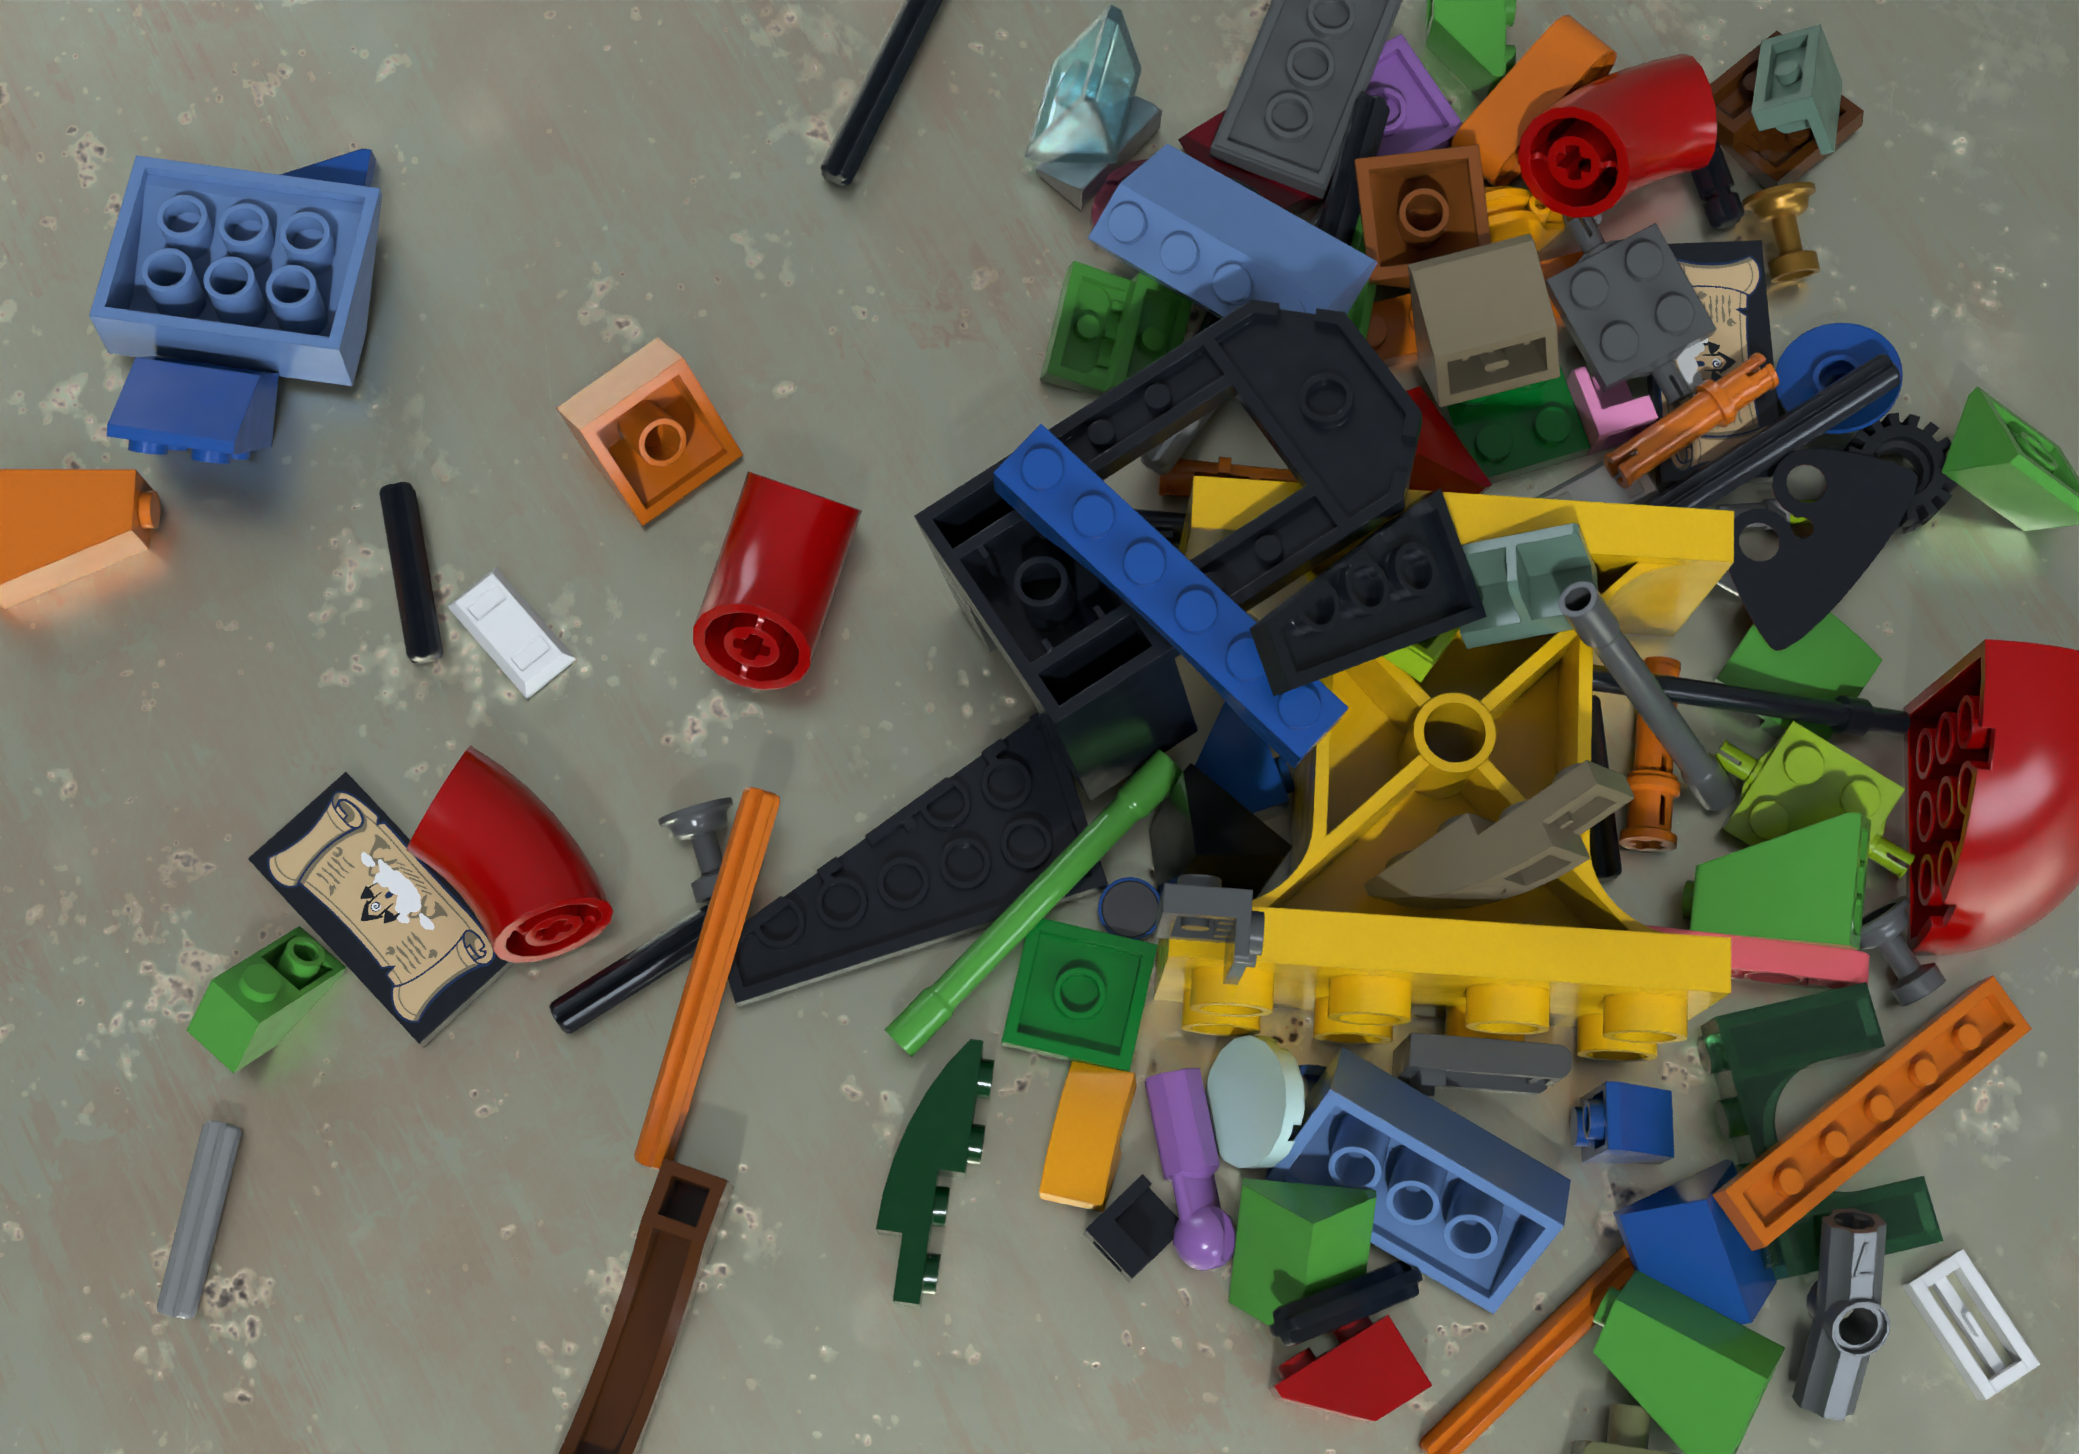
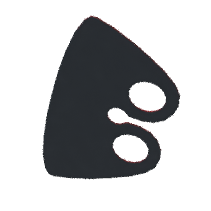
M1830 449L1797 450L1790 452L1779 462L1774 471L1772 482L1775 498L1782 508L1794 517L1809 519L1813 524L1812 535L1808 538L1795 536L1788 521L1767 509H1751L1743 512L1734 519V563L1728 569L1746 611L1770 648L1775 651L1783 650L1802 639L1829 614L1854 586L1883 549L1912 502L1918 484L1917 474L1913 470L1871 456ZM1800 465H1811L1819 469L1826 480V491L1823 497L1811 503L1800 502L1795 499L1787 488V477L1792 469ZM1763 523L1770 526L1777 533L1779 549L1775 556L1766 561H1754L1742 552L1739 545V536L1748 525Z

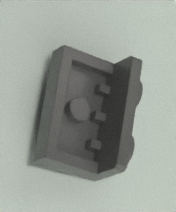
M1202 874L1181 875L1178 877V884L1165 883L1157 908L1155 938L1225 943L1223 984L1238 985L1246 967L1255 968L1257 955L1261 956L1263 949L1265 915L1264 912L1252 911L1253 890L1221 888L1222 880L1220 878Z

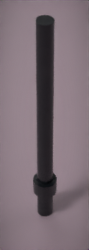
M1593 664L1592 691L1625 695L1605 666ZM1652 673L1673 703L1829 725L1836 733L1863 736L1868 731L1903 736L1910 728L1911 720L1906 711L1872 706L1869 700L1864 698L1841 695L1835 700Z

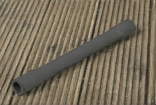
M1579 581L1569 585L1559 597L1558 606L1561 613L1583 643L1591 647L1680 769L1682 779L1700 804L1710 811H1719L1728 807L1736 795L1734 783L1717 759L1706 751L1620 629L1618 618L1592 583L1586 581Z

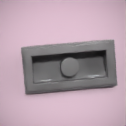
M1115 87L1036 168V173L1081 210L1160 128L1162 110L1147 100Z

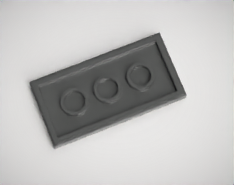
M1272 0L1214 138L1209 157L1323 199L1335 171L1355 100L1360 95L1366 94L1403 0Z

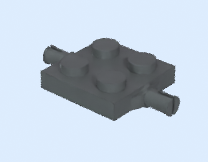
M1592 217L1572 219L1566 226L1570 229L1584 255L1574 266L1550 277L1545 281L1549 298L1601 390L1605 392L1630 378L1646 377L1652 374L1666 398L1668 406L1676 404L1678 400L1685 399L1692 394V391L1688 388L1674 362L1684 350L1711 337L1716 331V327L1657 224L1654 223L1625 239L1605 242Z

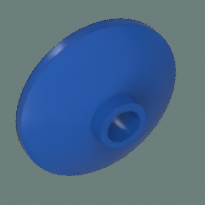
M1852 323L1822 325L1798 336L1782 353L1775 370L1779 378V385L1776 387L1777 398L1787 413L1876 355L1885 354L1892 360L1900 372L1899 385L1825 433L1842 434L1858 431L1880 420L1890 411L1898 399L1903 380L1900 357L1894 346L1883 335L1868 327Z

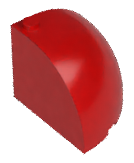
M1985 639L1904 707V711L1909 714L1911 720L1910 728L1904 735L1906 851L1915 854L1912 864L1908 865L1906 863V868L1908 869L1906 871V895L1911 901L1906 908L1909 917L1907 944L1914 955L1945 956L1972 952L1996 945L2018 935L2046 917L2079 885V650L2029 642Z

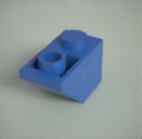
M1225 701L1195 766L1262 822L1283 815L1290 801L1288 794L1294 792L1293 779L1286 761L1281 756L1273 758L1268 744L1248 727Z
M1605 1081L1580 1097V1107H1573L1571 1110L1570 1135L1572 1145L1574 1147H1581L1582 1163L1661 1164L1674 1158L1672 1091L1625 1082Z

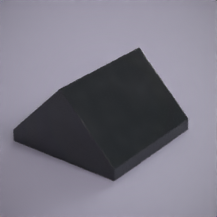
M1192 763L1180 775L1149 828L1159 899L1161 898L1165 883L1178 884V877L1186 874L1218 877L1222 880L1221 888L1253 890L1252 900L1256 899L1293 848L1292 845Z

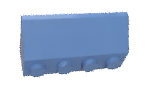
M1169 144L1163 146L1119 183L1088 236L1089 240L1107 254L1220 319L1250 300L1279 303L1281 310L1315 314L1316 309L1319 308L1341 311L1348 314L1378 264L1376 260Z
M1344 1047L1339 1050L1305 1100L1301 1125H1293L1292 1133L1288 1141H1295L1289 1154L1274 1167H1270L1265 1177V1180L1376 1190L1377 1198L1371 1243L1411 1267L1418 1268L1423 1274L1492 1314L1497 1311L1564 1227L1571 1180Z

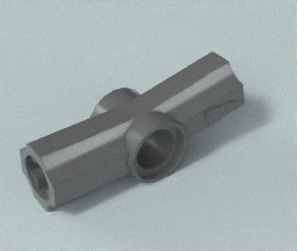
M1855 1208L1832 1209V1213L1829 1216L1822 1217L1818 1280L1811 1286L1806 1303L1808 1313L1813 1321L1792 1395L1793 1400L1800 1408L1816 1413L1822 1418L1845 1421L1847 1415H1853L1855 1412L1870 1354L1876 1352L1885 1343L1890 1333V1320L1887 1312L1881 1306L1887 1223L1878 1214L1862 1212ZM1853 1310V1312L1848 1317L1842 1319L1844 1315H1846L1849 1311Z

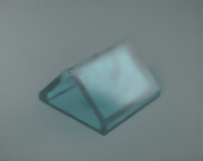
M1111 4L1051 64L1025 157L1035 163H1116L1142 70L1121 9Z

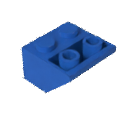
M163 356L135 357L108 421L106 436L129 440L128 450L138 453L167 455L168 450L188 451L190 448L192 449L191 459L195 461L230 464L231 459L249 460L251 451L272 447L279 373Z

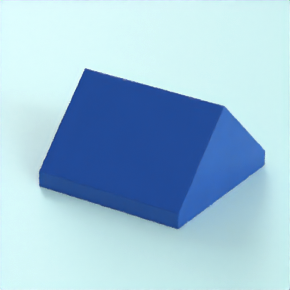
M1723 1160L1613 1212L1634 1271L1638 1270L1741 1325L1754 1321L1777 1283L1765 1248L1751 1251L1712 1195L1737 1175L1735 1165L1731 1160Z

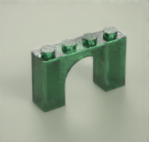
M1867 982L1716 1016L1700 1026L1703 1036L1697 1039L1698 1054L1707 1075L1714 1074L1721 1098V1100L1715 1102L1716 1118L1724 1138H1732L1739 1164L1735 1165L1737 1174L1778 1142L1775 1129L1777 1103L1784 1087L1796 1073L1803 1069L1864 1056L1885 1046ZM1915 1177L1853 1192H1832L1768 1246L1760 1249L1764 1269L1772 1268L1776 1281L1819 1271L1822 1217L1829 1216L1832 1213V1209L1855 1208L1862 1212L1878 1214L1887 1223L1885 1255L1943 1242L1925 1177Z

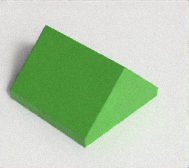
M1977 386L1968 395L1942 473L2023 531L2079 525V477L2061 448Z
M1242 1178L1235 1250L1232 1259L1228 1293L1229 1303L1270 1326V1324L1274 1323L1273 1311L1278 1306L1366 1273L1377 1198L1376 1190Z

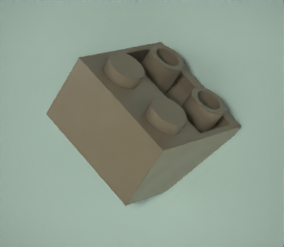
M1531 234L1408 265L1418 366L1439 408L1560 377L1557 325Z

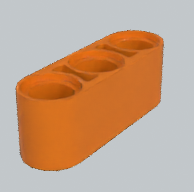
M1569 14L1560 17L1540 36L1463 122L1453 137L1451 148L1479 144L1483 178L1492 186L1508 185L1521 173L1518 160L1521 136L1531 121L1548 106L1566 95L1607 76L1615 64L1617 53Z

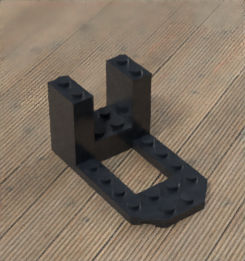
M1250 300L1056 424L1049 431L1096 475L1105 480L1235 396L1303 487L1190 560L1240 608L1247 612L1405 509L1422 427V413L1345 312L1317 308L1315 314L1281 310L1279 303ZM1008 455L917 513L914 517L958 606L989 652L991 653L998 648L1032 698L1056 751L1091 801L1136 772L1157 749L1165 753L1198 731L1175 658L1181 654L1113 590L1069 554L1045 538L995 492L993 472L1010 456Z

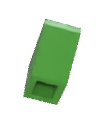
M1426 0L1425 46L1481 101L1488 96L1516 64L1515 45H1506V27H1512L1514 24L1516 0Z
M298 926L213 978L186 1031L232 1073H236L277 1046L340 979L346 967L302 927Z

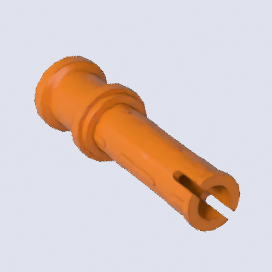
M1652 656L1646 657V660H1643L1651 673L1679 677L1681 663L1676 659ZM1637 711L1635 760L1633 771L1628 773L1626 778L1635 798L1628 802L1627 827L1620 831L1619 844L1624 848L1640 852L1659 853L1673 851L1677 848V835L1671 832L1673 799L1680 797L1681 783L1678 782V777L1673 774L1674 762Z

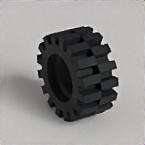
M1899 413L1887 414L1882 422L1878 420L1874 424L1860 429L1843 449L1845 452L1874 458L1885 454H1896L1908 460L1915 468L1918 475V484L1912 502L1893 534L1900 527H1902L1905 534L1914 531L1920 524L1925 525L1952 497L1950 493L1957 486L1956 482L1942 473L1947 458L1946 453L1951 446L1948 436L1937 442L1932 436L1939 427L1930 422L1922 430L1917 427L1920 416L1909 414L1903 422L1899 420Z

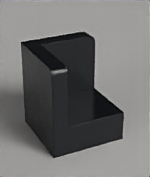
M1143 1174L1085 1229L1083 1234L1128 1282L1132 1281L1173 1240L1174 1228L1178 1221V1217L1150 1189L1152 1183Z

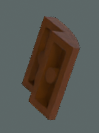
M1776 30L1768 38H1772L1782 34ZM1760 43L1710 85L1716 106V141L1749 175L1767 189L1793 183L1827 154L1821 155L1811 128L1792 133H1782L1776 127L1763 131L1758 130L1751 110L1761 47ZM1842 94L1835 148L1858 130L1863 123L1864 110Z

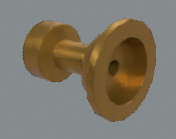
M1794 182L1758 191L1742 200L1744 210L1752 211L1756 220L1767 224L1772 223L1779 255L1768 262L1772 283L1795 281L1812 276L1820 271L1816 251L1803 250L1796 217L1807 210L1809 197L1816 192L1815 183Z

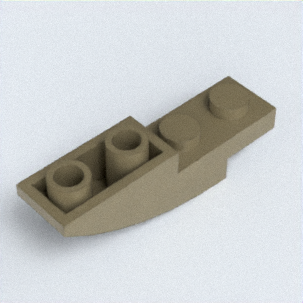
M1588 760L1583 763L1573 764L1558 772L1553 778V783L1531 799L1515 803L1506 808L1500 814L1499 821L1497 822L1469 812L1444 821L1438 827L1437 834L1414 850L1400 853L1390 859L1385 866V870L1364 885L1369 896L1408 908L1432 910L1458 909L1498 902L1548 883L1591 859L1580 835L1635 797L1624 774Z

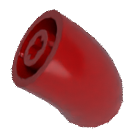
M1679 54L1628 67L1575 90L1537 115L1522 134L1518 160L1524 182L1533 196L1551 211L1572 218L1594 217L1612 208L1622 198L1640 187L1675 175L1702 169L1709 164L1714 154L1717 138L1716 106L1711 85L1702 66L1693 56Z
M748 471L693 626V645L701 660L717 675L740 686L767 690L785 688L800 681L811 666L862 510Z
M470 745L430 804L406 850L445 878L463 897L475 913L485 930L493 951L500 959L514 963L537 962L560 956L581 947L598 936L612 919L614 910L599 877L580 846L556 815L508 770Z

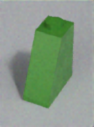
M1847 812L1696 865L1695 880H1687L1683 890V918L1691 919V931L1860 950L1871 820L1862 813Z
M1638 1270L1634 1272L1622 1291L1611 1286L1606 1292L1593 1320L1594 1323L1603 1327L1593 1353L1684 1454H1736L1785 1347Z

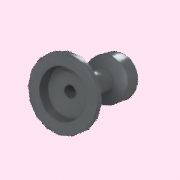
M731 797L693 805L658 819L660 827H668L674 837L679 840H691L702 875L691 883L696 903L710 901L723 859L715 832L721 830L727 823V811L734 805Z
M1907 895L1895 898L1865 914L1862 919L1860 948L1862 949L1878 947L1897 975L1898 979L1891 986L1890 990L1900 1006H1907L1924 998L1946 982L1945 977L1935 962L1923 965L1919 963L1901 935L1909 923L1906 908L1911 901Z

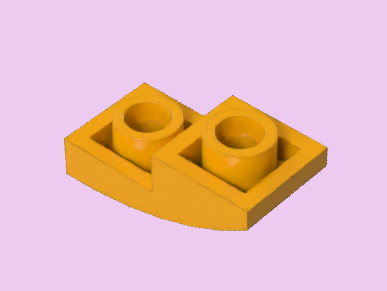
M1077 1061L1071 1062L1049 1141L1039 1190L1040 1199L1104 1212L1122 1156L1120 1139L1137 1088L1135 1073Z

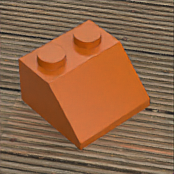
M658 337L556 408L588 458L642 526L743 455L685 359Z

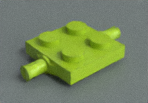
M1790 720L1774 747L1761 755L1758 760L1729 743L1726 739L1718 749L1738 760L1739 764H1735L1717 752L1714 754V757L1724 770L1743 781L1739 801L1722 828L1748 845L1753 846L1847 812L1862 813L1871 820L1868 858L1893 872L1899 878L1908 869L1887 857L1886 854L1890 853L1908 865L1912 864L1915 854L1909 853L1882 836L1886 818L1905 791V788L1795 721Z

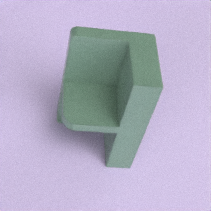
M1821 24L1761 40L1751 110L1758 130L1763 131L1776 127L1782 133H1792L1811 128L1821 155L1835 152L1842 79Z
M1570 523L1461 545L1487 617L1461 626L1460 635L1466 648L1470 649L1573 630L1558 606L1561 593L1569 585L1579 581L1590 582L1598 590L1597 570L1580 526L1576 523Z

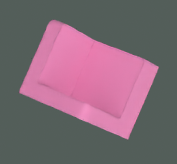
M1585 366L1573 369L1566 381L1591 447L1587 456L1621 446L1655 423L1658 418L1650 396L1647 395L1633 399L1627 381L1603 392L1595 377L1589 376Z

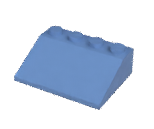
M136 155L89 317L110 354L132 357L163 356L279 373L280 377L353 386L367 330L382 201L381 189Z

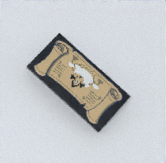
M1762 240L1668 244L1715 325L1716 331L1711 337L1684 350L1674 362L1688 388L1692 391V394L1685 399L1678 400L1676 404L1668 406L1667 400L1653 375L1647 376L1648 395L1658 416L1656 421L1695 396L1698 385L1707 379L1717 381L1748 360L1754 353H1760L1766 358V362L1760 365L1761 369L1769 363L1774 367ZM1776 388L1767 391L1739 410L1735 417L1736 420L1727 427L1722 428L1717 425L1655 467L1657 487L1672 486L1779 418ZM1779 462L1746 483L1773 482V474Z
M345 772L251 855L248 860L407 1032L424 1047L515 963L502 960L496 955L485 930L463 897L445 878L406 850L410 839L357 782Z

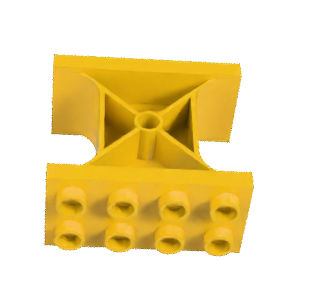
M1194 476L1179 551L1188 560L1193 559L1303 487L1299 482ZM1408 490L1405 508L1422 495L1432 491ZM1442 492L1461 545L1570 523L1578 524L1597 570L1598 591L1618 618L1620 629L1624 634L1673 637L1734 563V511ZM1388 521L1247 612L1261 620ZM1459 630L1422 682L1382 656L1319 680L1349 708L1341 720L1294 768L1291 845L1293 848L1290 850L1289 878L1271 892L1252 900V911L1264 912L1265 915L1263 949L1261 956L1257 955L1255 968L1246 967L1238 985L1223 984L1225 943L1159 938L1155 960L1153 1000L1183 1002L1181 1028L1185 1031L1206 1035H1256L1261 1032V1016L1272 1014L1273 1008L1314 1010L1313 1037L1332 1043L1357 1045L1390 1043L1393 1041V1025L1411 1022V1017L1446 1019L1445 1035L1525 1042V1034L1544 1033L1549 1031V1026L1577 1027V1056L1617 1062L1648 1061L1657 1058V1043H1674L1687 1040L1688 1021L1731 993V937L1669 934L1641 924L1621 910L1610 899L1595 874L1591 859L1564 875L1528 892L1498 902L1468 908L1442 910L1408 908L1368 895L1365 883L1384 871L1390 859L1400 853L1414 850L1437 834L1438 827L1444 821L1469 812L1497 822L1499 821L1500 814L1506 808L1515 803L1531 799L1551 785L1555 775L1562 769L1573 764L1583 763L1586 760L1591 762L1593 649L1583 643L1575 630L1470 649L1466 648ZM1588 829L1580 836L1590 856V829Z

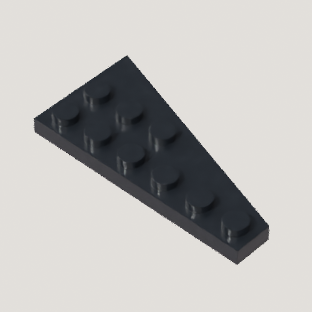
M1036 712L1029 717L1027 723L1003 740L1000 738L983 750L981 756L950 778L946 777L870 831L865 835V839L838 858L834 857L817 869L815 875L784 897H778L746 920L728 976L736 1006H744L989 927L1088 826L1070 770L1056 751L1039 713ZM1099 860L1057 904L1104 890L1108 886V882L1101 861Z

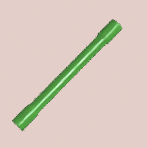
M1157 749L1119 788L1116 797L945 973L933 985L923 989L884 1030L913 1057L952 1017L956 1007L1138 820L1148 816L1172 791L1183 772L1181 768L1164 752Z

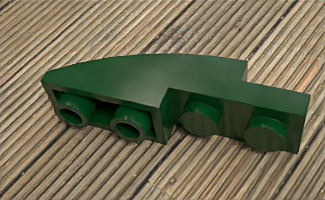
M970 1039L946 1064L927 1090L908 1123L889 1171L882 1195L876 1231L879 1235L902 1238L893 1295L895 1305L921 1308L923 1293L936 1294L941 1254L929 1253L932 1226L945 1227L950 1197V1187L938 1186L939 1177L966 1179L968 1163L981 1164L986 1125L974 1124L973 1122L977 1098L990 1099L995 1060L983 1058L984 1046L982 1040Z

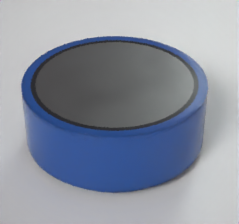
M1126 877L1112 882L1105 888L1098 903L1097 916L1102 930L1105 933L1140 941L1149 939L1156 931L1157 908L1160 901L1158 892L1151 884L1139 878Z

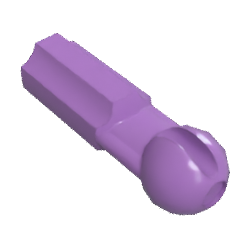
M1184 1068L1147 1077L1145 1087L1164 1179L1172 1182L1179 1215L1174 1228L1173 1245L1179 1258L1191 1268L1203 1271L1222 1267L1233 1256L1236 1226L1231 1216L1222 1210L1214 1176L1220 1163L1200 1068Z

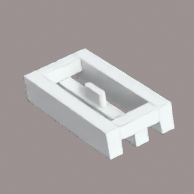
M1960 1249L1953 1251L1944 1257V1260L1933 1264L1925 1269L1922 1274L1911 1278L1901 1286L1978 1401L1987 1400L2039 1366L2040 1363L1965 1251ZM1952 1272L1955 1273L2013 1360V1364L2008 1367L2005 1366L1985 1336L1982 1328L1947 1279V1275ZM1933 1286L1993 1377L1990 1379L1986 1377L1928 1290V1287Z

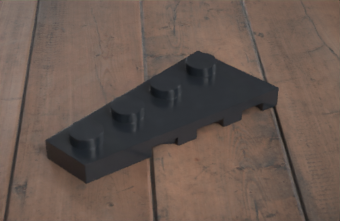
M1441 488L1422 495L1249 629L1273 696L1487 616Z

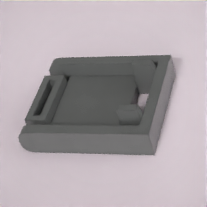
M1411 1032L1393 1051L1392 1076L1426 1096H1434L1435 1087L1536 1095L1542 1093L1548 1086H1553L1569 1074L1572 1068V1055L1568 1048L1559 1044Z

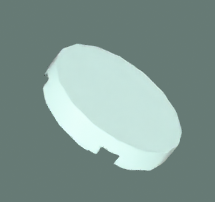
M1248 1035L1234 1038L1219 1052L1209 1071L1205 1095L1217 1152L1223 1161L1239 1169H1263L1274 1167L1289 1154L1295 1141H1288L1293 1125H1301L1304 1116V1082L1298 1063L1288 1049L1280 1048L1276 1043L1277 1040L1268 1036Z

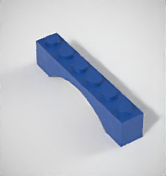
M1042 424L993 472L995 492L1045 538L1088 569L1141 615L1206 679L1241 720L1290 766L1295 768L1341 720L1349 707L1319 680L1273 696L1249 629L1257 622Z

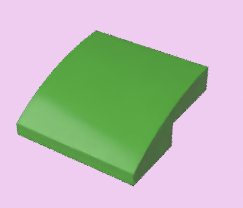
M1073 261L1066 269L1040 380L1082 393L1102 396L1183 344L1192 302L1142 273L1136 274L1129 280Z
M1829 612L1802 639L1786 649L1778 651L1770 648L1753 623L1714 682L1835 700L1841 695L1858 698L1882 662V659L1855 632ZM1757 715L1764 719L1760 728L1779 739L1790 722L1788 719ZM1795 721L1827 742L1834 734L1829 725Z

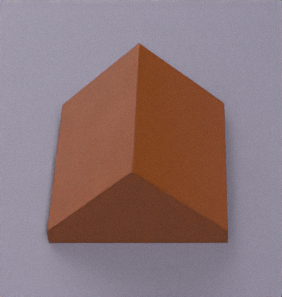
M1479 144L1354 160L1365 255L1376 260L1378 263L1368 279L1369 284L1410 288L1409 264L1491 244Z

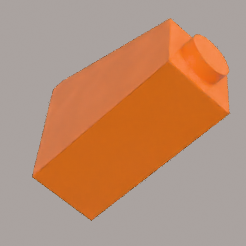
M0 469V609H7L149 550L150 531L159 526L161 516L158 493L152 489L136 469Z

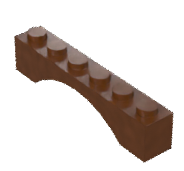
M664 1158L639 1225L624 1283L601 1351L571 1427L558 1454H638L734 1190V1186L728 1180Z

